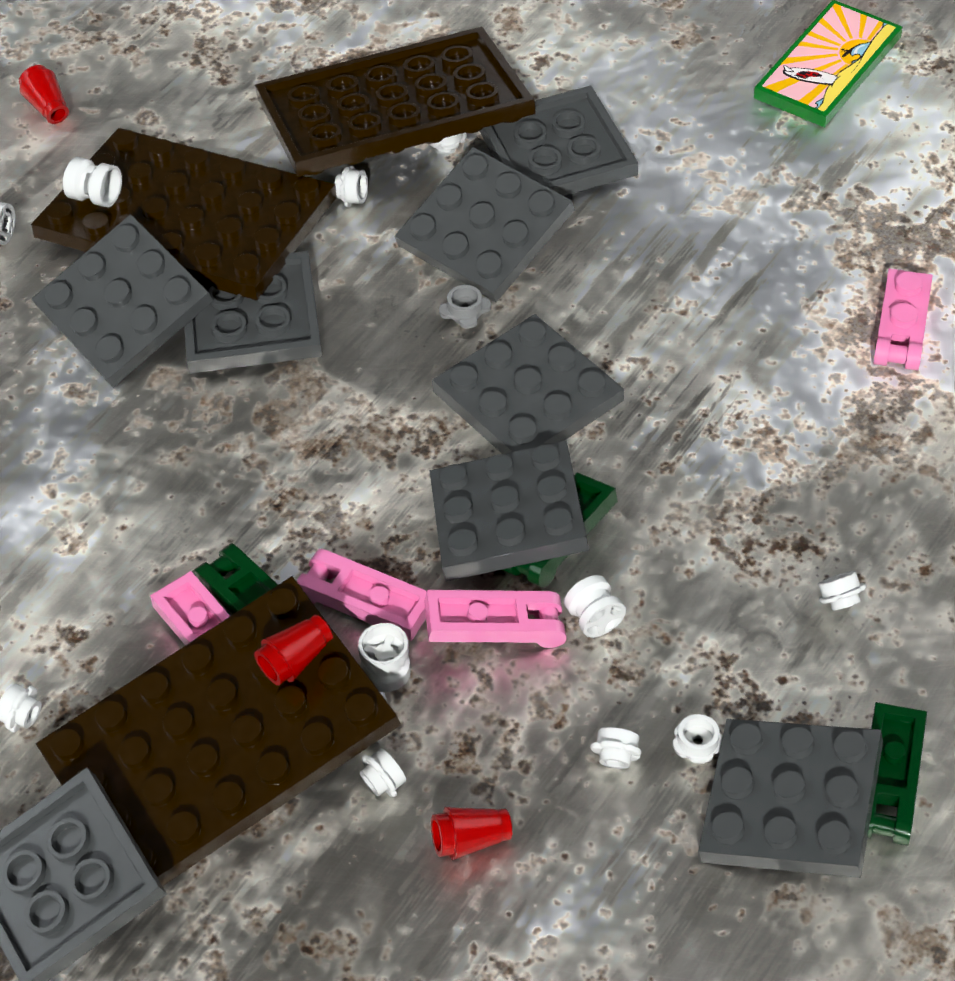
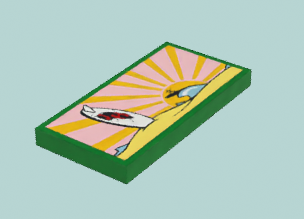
M832 0L755 86L754 99L825 128L899 41L903 27Z

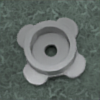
M459 285L449 291L447 303L440 305L439 314L442 318H451L460 324L462 328L469 329L477 325V319L483 313L491 310V302L488 298L482 297L480 290L476 287Z

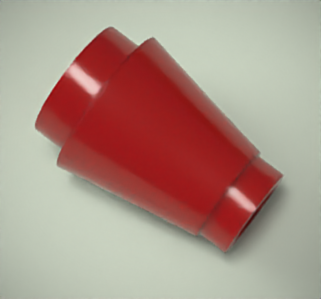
M34 65L26 69L19 78L20 94L49 123L57 124L64 121L69 114V109L66 106L55 73L43 65Z
M314 614L309 619H305L261 641V648L254 652V657L262 672L275 685L279 686L285 681L293 682L326 644L333 639V634L327 623L319 615Z
M444 807L443 813L433 814L431 817L433 845L439 857L450 856L452 860H456L499 844L502 841L511 840L512 822L509 812L506 808L496 810Z

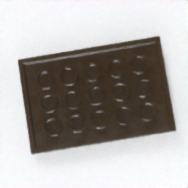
M483 27L255 84L257 98L297 177L317 175L329 168L344 164H358L367 158L382 154H396L405 148L424 143H438L446 137L462 133H476L484 127L503 122L513 123L519 121L522 117L536 114L534 98Z
M118 128L90 159L96 166L105 163L118 166L121 170L122 186L117 201L109 208L93 204L89 198L84 201L68 198L62 189L34 220L31 226L34 238L87 252L131 214L201 285L207 287L214 286L218 290L235 295L240 294L242 297L258 301L260 295L265 292L273 281V276L278 275L285 266V259L289 253H293L298 249L337 198L335 184L311 177H297L294 173Z
M293 576L35 743L61 786L85 768H89L97 776L162 886L401 725L396 713L328 623L327 625L332 631L333 639L326 644L293 682L285 681L278 686L272 683L262 672L255 660L254 652L261 648V641L305 619H309L314 614L319 615L327 623Z

